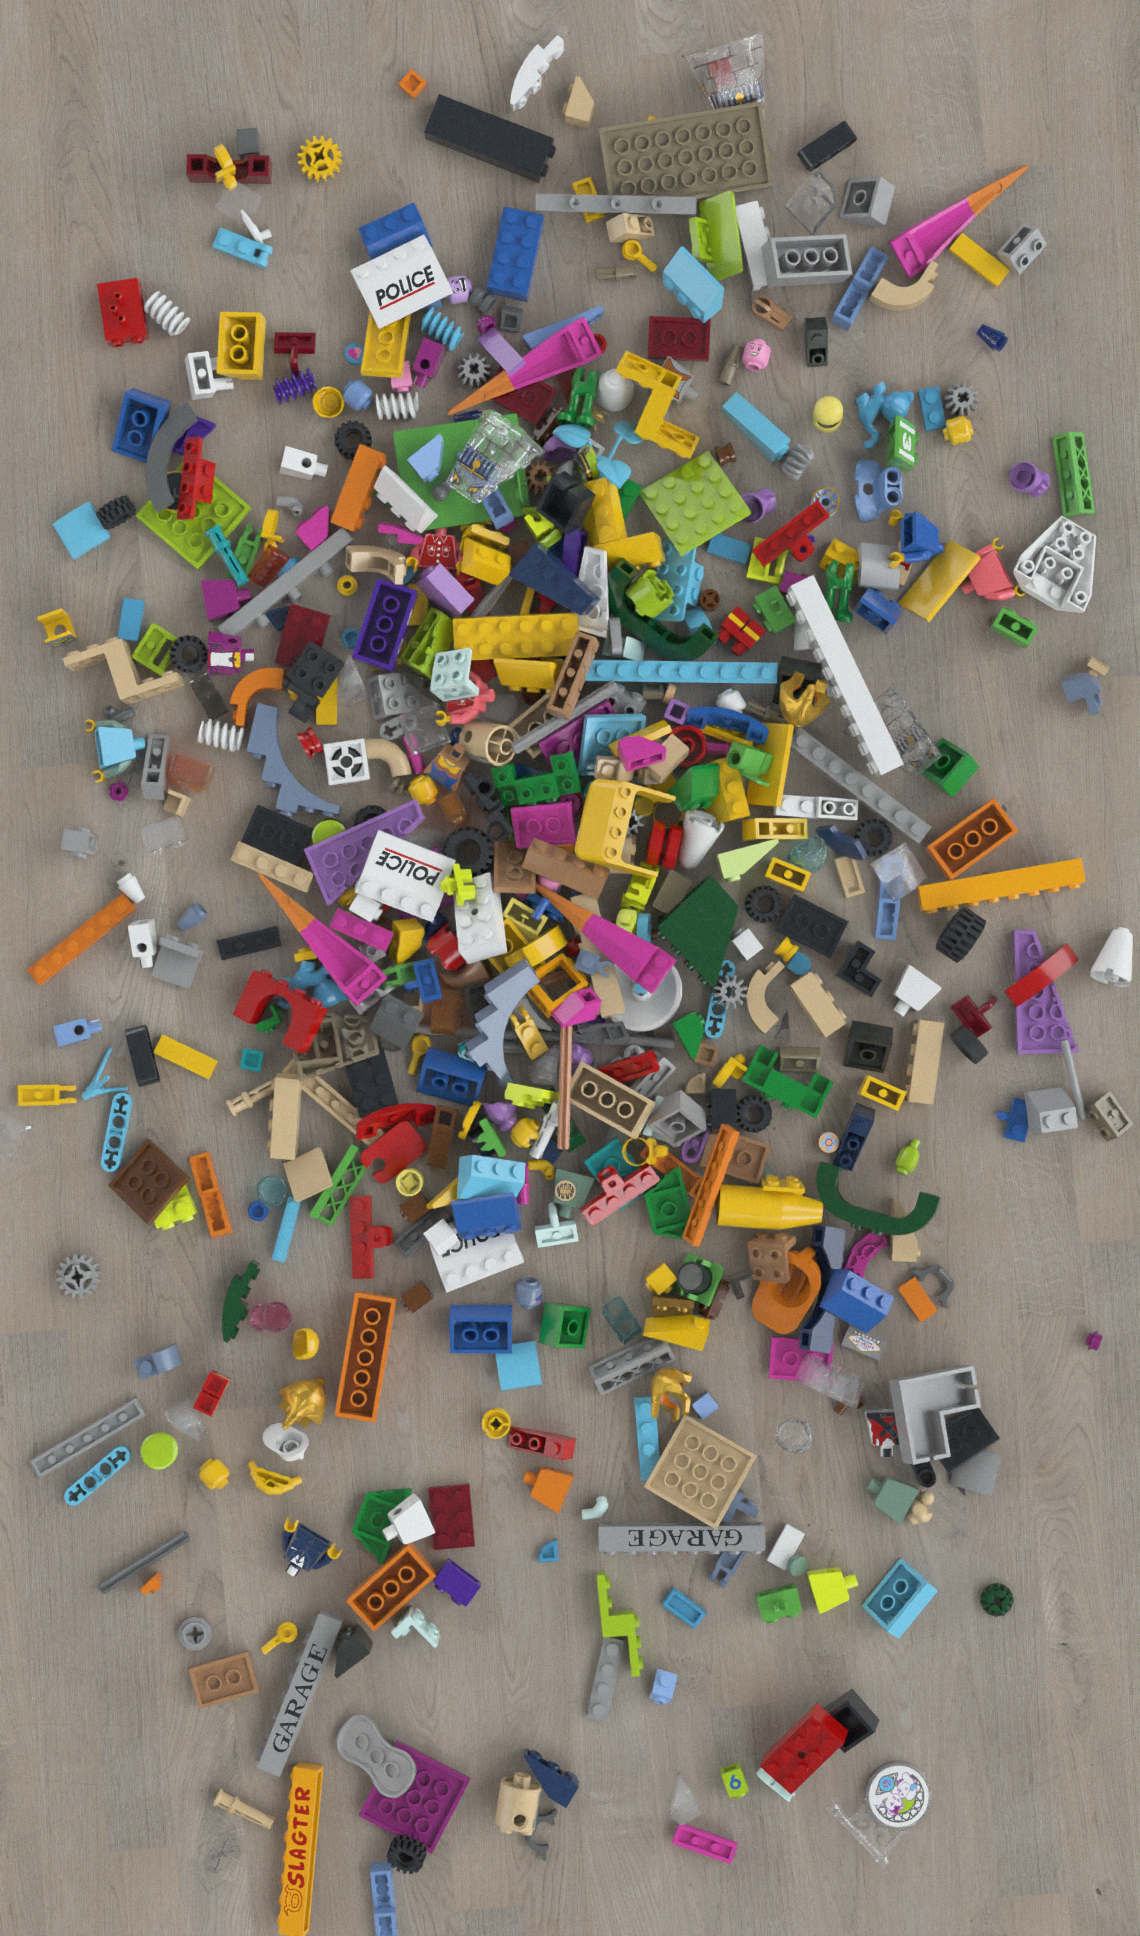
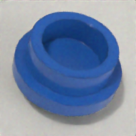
M260 1200L252 1202L248 1208L250 1218L254 1221L264 1220L269 1214L268 1205Z

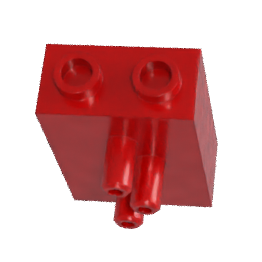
M131 278L98 283V296L107 344L109 346L112 345V347H122L124 343L142 344L144 340H149L143 294L139 279Z

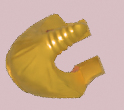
M797 671L789 680L781 683L779 701L785 720L791 725L802 727L814 721L826 710L830 704V698L826 695L825 691L827 682L818 679L815 685H808L800 698L795 699L793 691L800 688L805 674ZM815 697V705H812L813 698Z
M670 1367L656 1372L651 1382V1417L656 1419L659 1407H661L662 1410L671 1412V1422L679 1420L680 1408L677 1404L670 1401L668 1394L682 1402V1415L689 1413L690 1398L681 1387L690 1383L691 1372L685 1371L683 1373L678 1369Z
M316 1377L314 1380L297 1381L279 1390V1394L283 1398L278 1407L284 1412H288L282 1423L283 1430L291 1427L297 1420L305 1428L312 1422L318 1425L321 1424L326 1407V1395L323 1388L325 1381L323 1378Z

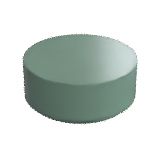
M800 1554L793 1555L787 1562V1570L794 1576L802 1575L808 1567L807 1559Z

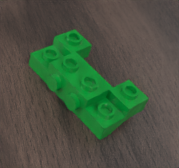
M573 751L551 755L550 760L553 771L519 778L516 776L514 763L492 767V776L495 788H498L501 804L504 807L516 804L531 806L539 804L538 801L546 800V803L558 801V797L583 791Z
M759 1044L742 1082L762 1091V1096L771 1101L774 1098L780 1100V1106L790 1111L792 1108H795L816 1119L834 1082L814 1072L808 1086L772 1069L778 1053Z

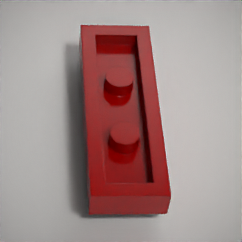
M649 1050L598 1066L596 1069L622 1083L660 1070V1065L653 1050Z

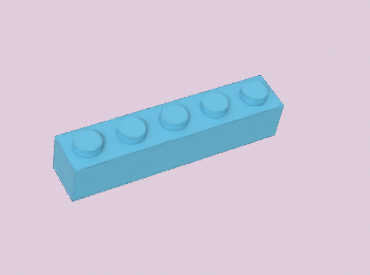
M292 1196L288 1197L272 1255L273 1260L280 1262L286 1261L302 1202H296Z

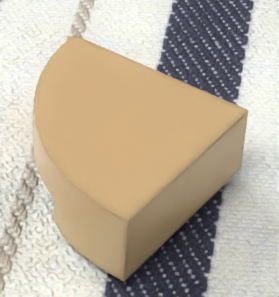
M700 1073L692 1077L686 1085L685 1093L706 1094V1073Z

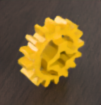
M313 136V142H310L308 139L305 140L307 146L301 145L300 149L303 153H298V159H300L298 164L299 167H303L301 169L303 175L308 173V179L311 180L315 177L316 182H319L320 178L327 182V176H330L332 179L335 178L333 172L339 173L340 169L337 165H342V159H340L342 157L341 151H337L339 149L338 144L332 145V139L329 138L325 141L324 136H321L320 140ZM330 151L332 152L334 157L333 161L331 160V158H329ZM307 157L311 160L310 167L307 164Z

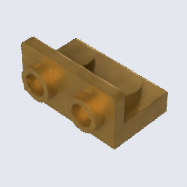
M652 1294L651 1315L664 1317L692 1315L694 1300L687 1297Z

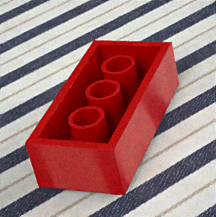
M816 1703L765 1753L760 1767L792 1794L844 1744L848 1730Z

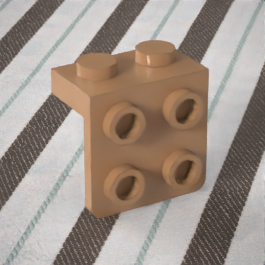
M759 1231L747 1241L751 1277L753 1280L788 1283L790 1281L787 1251L796 1244L794 1235H787V1233L783 1232L772 1234L768 1231Z

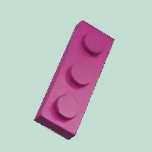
M337 908L329 926L384 952L387 951L394 935L389 930Z
M680 1821L672 1839V1844L728 1864L732 1863L738 1846L736 1841Z

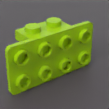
M727 191L701 201L699 204L701 218L693 217L689 219L693 257L697 261L706 262L707 271L717 281L743 271L735 198L733 192Z

